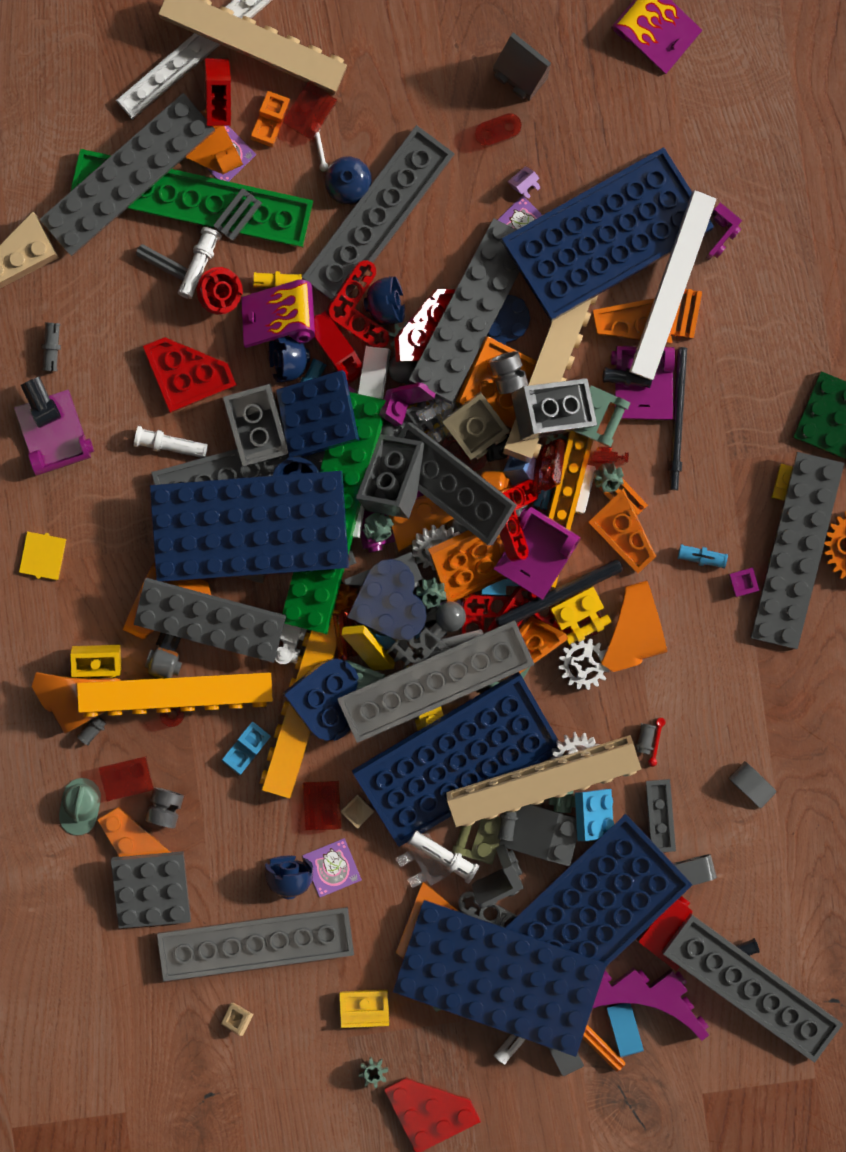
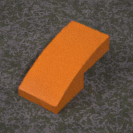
M267 91L259 111V117L251 134V140L273 148L288 109L289 98Z

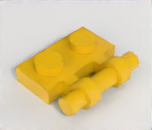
M593 586L550 608L561 630L570 626L572 633L567 635L568 640H566L569 645L576 641L581 642L585 640V636L595 631L600 632L604 630V626L612 623L608 614L601 618L596 614L604 606ZM589 616L591 623L580 628L577 622Z

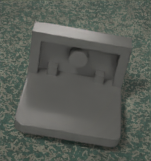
M505 844L496 848L503 868L472 884L480 908L493 906L497 901L507 896H513L524 888L519 876L522 874V871L518 865V860L513 850L508 852Z

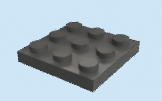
M184 851L111 858L119 928L191 922Z

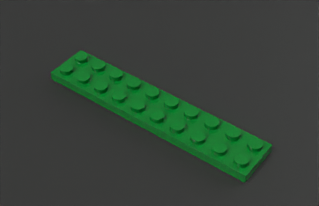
M80 149L71 191L112 155ZM171 169L127 209L216 229L213 225L240 190L244 188L249 194L261 201L262 205L239 234L303 248L313 200ZM245 196L221 225L223 228L246 200ZM250 202L228 232L234 231L254 203Z
M350 392L359 441L326 450L320 472L342 471L348 554L361 506L356 497L381 433L384 418L379 413L386 402L384 399ZM345 568L293 572L282 615H286L284 624L328 634Z

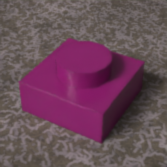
M753 568L729 574L735 597L759 591Z

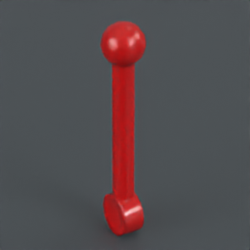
M661 717L655 721L657 730L653 745L654 749L652 750L651 758L648 760V764L651 767L657 765L656 755L661 729L666 724L665 719Z

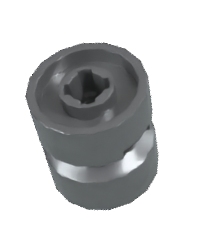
M518 351L504 353L489 360L493 375H497L495 382L499 394L512 393L523 386L529 385L525 371L520 370L522 362Z
M154 787L151 797L153 806L148 808L145 821L168 828H175L179 816L176 810L181 809L184 795Z

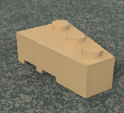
M34 212L0 245V288L59 258L38 216Z

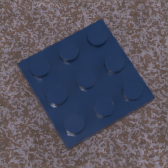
M343 370L276 390L289 458L304 457L359 441L346 373Z

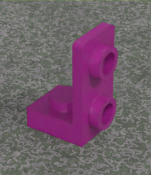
M721 202L712 212L715 216L713 219L720 226H727L730 229L706 256L708 260L713 256L718 258L726 249L723 245L728 238L733 240L741 230L739 224L742 220Z
M420 382L389 389L384 398L386 402L381 408L379 415L394 426H401L409 404L432 400L436 394L428 389L426 384Z

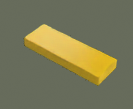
M364 625L343 627L341 635L372 670L394 669L395 662L389 654L386 655L387 651Z

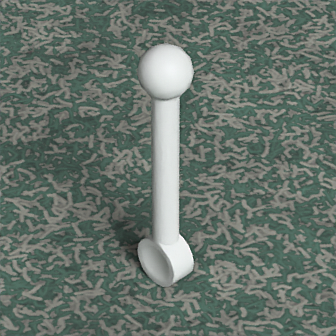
M313 123L311 130L315 133L321 161L319 168L321 171H327L329 165L325 162L319 134L321 127L318 123Z

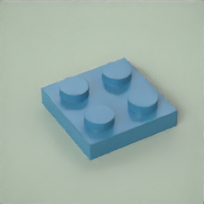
M612 789L575 792L578 841L600 839L614 825Z

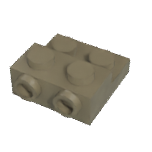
M481 392L441 420L471 460L474 457L476 459L481 458L488 452L486 448L493 443L495 445L501 443L507 438L506 433L509 432V429Z

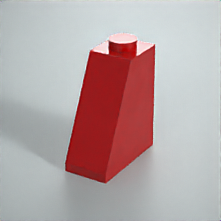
M205 58L207 126H231L229 58Z
M324 311L321 314L315 315V340L336 370H343L346 373L347 382L350 384L361 376L363 364L328 313Z
M683 896L678 898L637 937V941L676 972L680 966L665 956L662 950L688 915L693 912L688 907L690 902Z

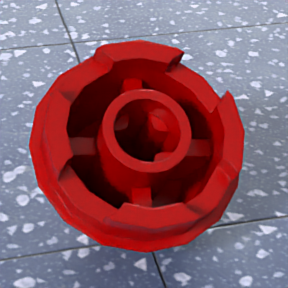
M214 267L204 272L197 285V297L201 306L208 312L216 315L227 314L234 310L243 294L242 283L239 277L230 269L224 267Z

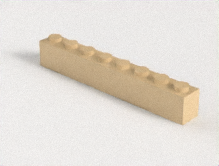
M164 0L159 12L161 19L336 95L347 69V65L343 63L344 59L333 54L330 57L321 54L322 50L313 45L305 47L299 44L300 40L293 36L287 35L286 38L277 34L278 31L270 26L259 27L255 25V20L247 16H243L242 19L234 16V11L221 6L218 9L211 6L212 2L210 0Z
M598 295L552 321L528 386L567 380L563 378L565 369H571L575 358L571 356L574 347L579 348L583 335L579 334L582 326H587L591 313L587 312L589 305H595ZM515 419L503 453L530 463L532 457H538L542 445L538 444L539 438L521 440L517 420Z
M631 735L446 792L447 802L456 827L461 825L466 827L474 824L477 820L484 818L493 819L498 814L506 811H518L522 806L529 804L538 805L551 797L560 798L574 790H586L596 783H608L622 775L631 776L638 770H641V766Z

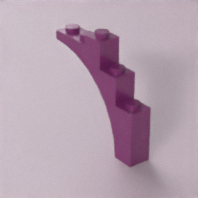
M634 967L612 984L609 983L612 978L605 970L593 1008L615 1003L642 1004L657 1008L676 1017L687 1025L701 1041L709 1036L706 1031L709 1027L701 1015L697 1018L691 1011L694 1006L686 996L684 998L680 997L688 990L684 986L687 981L679 971L674 973L670 969L648 986L646 984L650 981L642 970L637 972Z

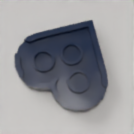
M508 295L487 336L504 345L522 337L527 331L530 322L529 309L525 301L516 296Z
M396 559L381 560L376 563L369 571L348 617L399 640H409L419 634L425 625L427 617L426 608L421 599L413 594L415 582L414 575L409 566Z
M338 658L327 659L318 664L282 694L311 733L326 741L338 740L350 731V726L338 702V698L355 691L358 686L357 679L359 680L355 668L348 662Z

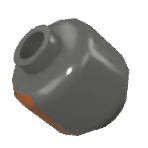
M159 646L155 651H150L145 668H148V674L155 678H172L173 675L178 676L182 662L178 661L179 654L177 652Z

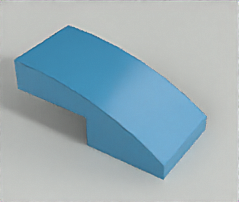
M505 579L482 589L481 594L506 595V586L520 585L510 579Z
M252 721L224 756L222 762L238 775H241L271 735Z
M622 1003L608 1007L607 1011L620 1057L643 1052L644 1049L631 1003Z

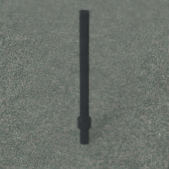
M678 347L671 461H668V471H670L669 490L678 491L679 473L682 472L683 464L680 458L688 349L686 347Z

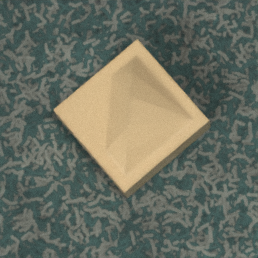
M357 794L341 810V813L358 829L374 813V810Z
M231 1003L221 1025L243 1036L254 1014L235 1003Z

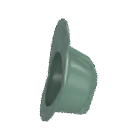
M78 778L71 781L64 790L59 820L62 827L70 834H86L94 827L97 821L101 792L93 781L87 778Z

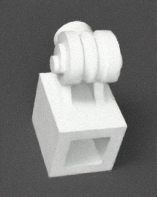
M284 624L280 638L284 646L278 648L275 657L276 662L279 664L297 663L300 650L296 649L299 640H304L307 629Z

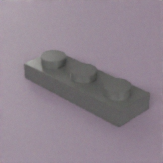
M670 779L645 781L650 840L662 852L676 851Z

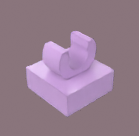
M526 166L508 181L514 190L526 198L531 197L527 192L530 186L537 190L540 189L539 184L536 182L539 180V177Z

